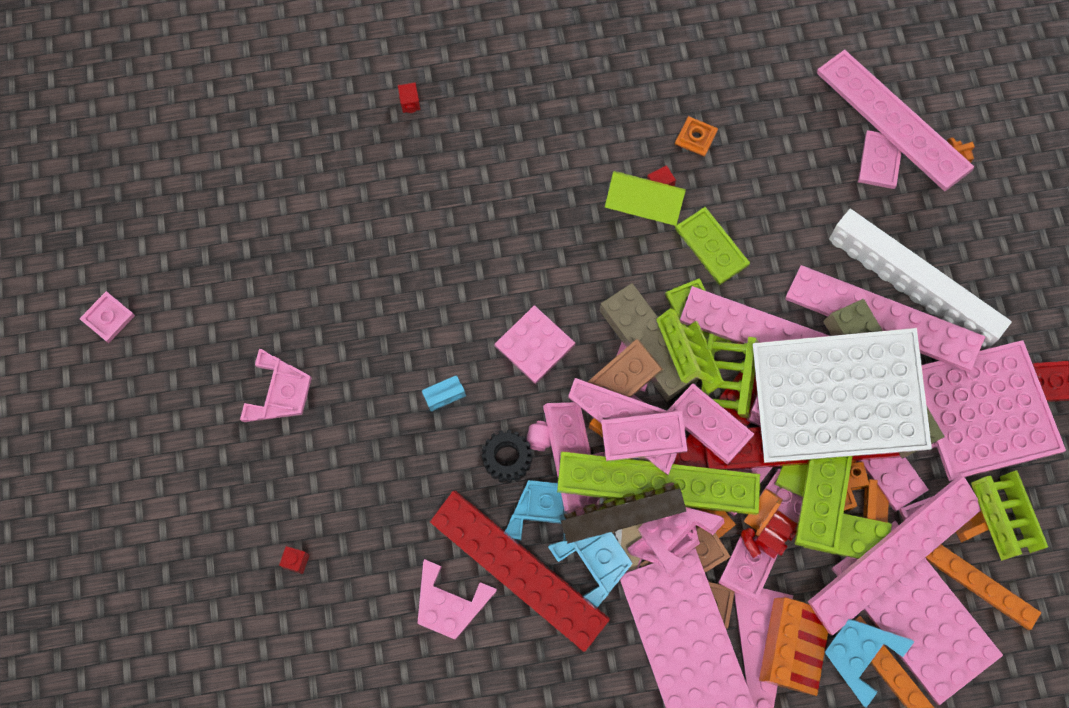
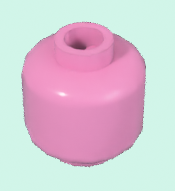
M537 421L536 424L529 426L526 441L529 442L531 449L545 451L546 448L551 446L549 429L546 422Z

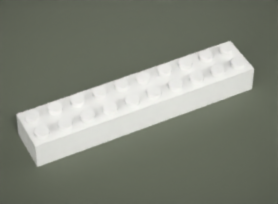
M849 209L839 221L829 238L834 246L842 248L851 258L860 261L865 268L873 270L882 280L890 282L896 290L904 292L913 302L925 307L930 314L986 336L981 349H989L999 340L1012 322L852 209Z

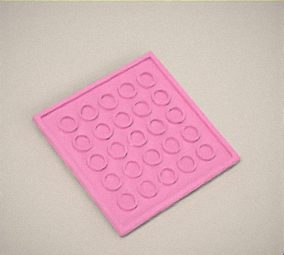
M1023 340L979 351L970 373L941 361L921 365L926 405L945 436L935 443L949 481H953L959 475L969 477L1066 451Z

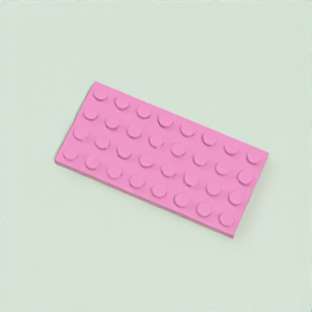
M896 521L891 523V532L899 526ZM846 557L831 569L838 577L858 559ZM926 558L921 560L863 609L878 629L889 631L914 641L904 657L900 655L899 657L937 705H941L1003 656Z
M696 548L680 558L683 560L684 566L673 578L668 575L664 566L656 563L625 573L620 581L665 707L755 708Z

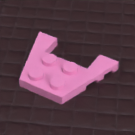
M259 349L255 366L274 370L264 407L244 403L240 420L242 422L302 415L312 379L311 376Z
M686 507L687 512L643 523L638 530L647 545L657 556L661 565L664 566L668 575L673 578L684 566V562L671 553V550L695 525L713 535L725 523L723 517Z
M424 559L418 624L456 640L491 597L495 595L497 589L480 582L472 602L434 587L442 567Z

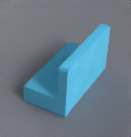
M457 376L422 390L430 411H434L466 396Z

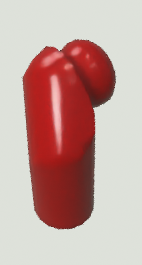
M747 528L741 532V538L752 558H755L761 554V551L753 540L755 537L754 530Z

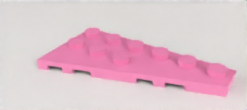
M575 378L568 396L569 399L600 423L601 420L669 412ZM683 417L684 429L688 421L686 417ZM676 453L645 458L666 475H669Z
M763 588L758 600L754 602L734 592L740 646L744 663L743 668L748 690L755 708H774L778 686L759 681L774 598L786 597L793 599V595Z

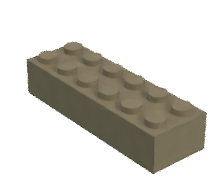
M633 283L601 303V314L626 348L636 339H639L663 368L651 381L666 402L698 382L699 378L697 377L688 383L681 382L656 319L658 317Z

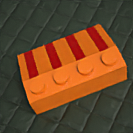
M786 597L774 598L759 681L813 696L818 695L828 631L810 605Z

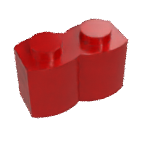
M777 510L755 543L760 550L774 559L777 554L782 556L788 547L785 542L787 539L792 541L797 533L795 528L798 524Z

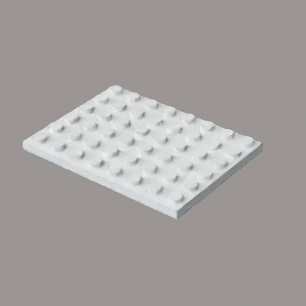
M917 328L753 343L764 463L932 449Z

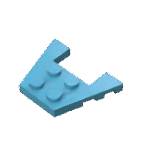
M528 480L505 532L513 539L521 540L523 520L561 524L560 515H563L565 510L562 495L557 493L558 483Z
M612 532L569 544L564 540L548 546L558 562L574 551H577L599 584V586L583 596L597 608L633 564Z
M848 619L826 649L825 654L863 706L867 707L877 694V691L859 677L883 644L904 657L914 641L910 638Z

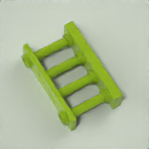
M671 308L656 319L681 382L688 383L697 377L702 380L708 394L724 384L697 321L686 327L680 323L676 311Z
M710 333L709 339H706L713 358L715 349L737 351L746 354L745 362L742 361V363L715 361L718 369L736 370L743 373L742 381H724V384L718 387L738 390L740 392V399L736 401L713 400L722 408L735 409L740 417L749 418L755 375L753 343L759 342L755 337H748V342L744 344L717 342L716 336ZM702 382L701 390L709 396Z
M1017 470L1000 476L1001 481L994 483L992 476H986L971 482L1001 561L1021 555V548L1028 547L1030 553L1048 548ZM1004 489L1008 501L1002 502L997 490ZM1012 508L1016 520L1009 521L1005 509ZM1020 527L1024 539L1017 541L1013 529Z

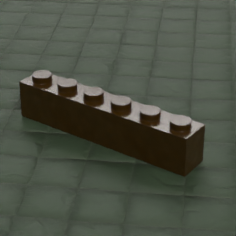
M670 482L662 485V488H648L640 494H626L622 499H607L603 501V504L596 506L595 504H589L581 510L575 511V509L565 511L563 515H560L567 544L687 512L679 484Z

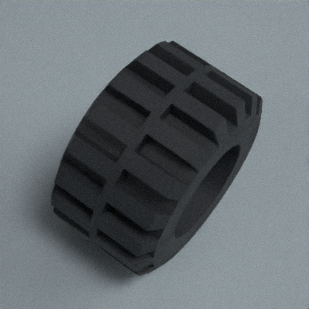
M503 430L498 431L499 434H492L491 439H487L486 445L483 446L482 459L484 467L493 479H499V482L502 483L504 481L512 483V480H520V477H524L527 470H530L532 463L530 444L523 435L520 436L516 431L515 433H511V430H507L505 433H503ZM511 447L517 450L519 453L517 462L511 466H502L497 463L496 454L500 449Z

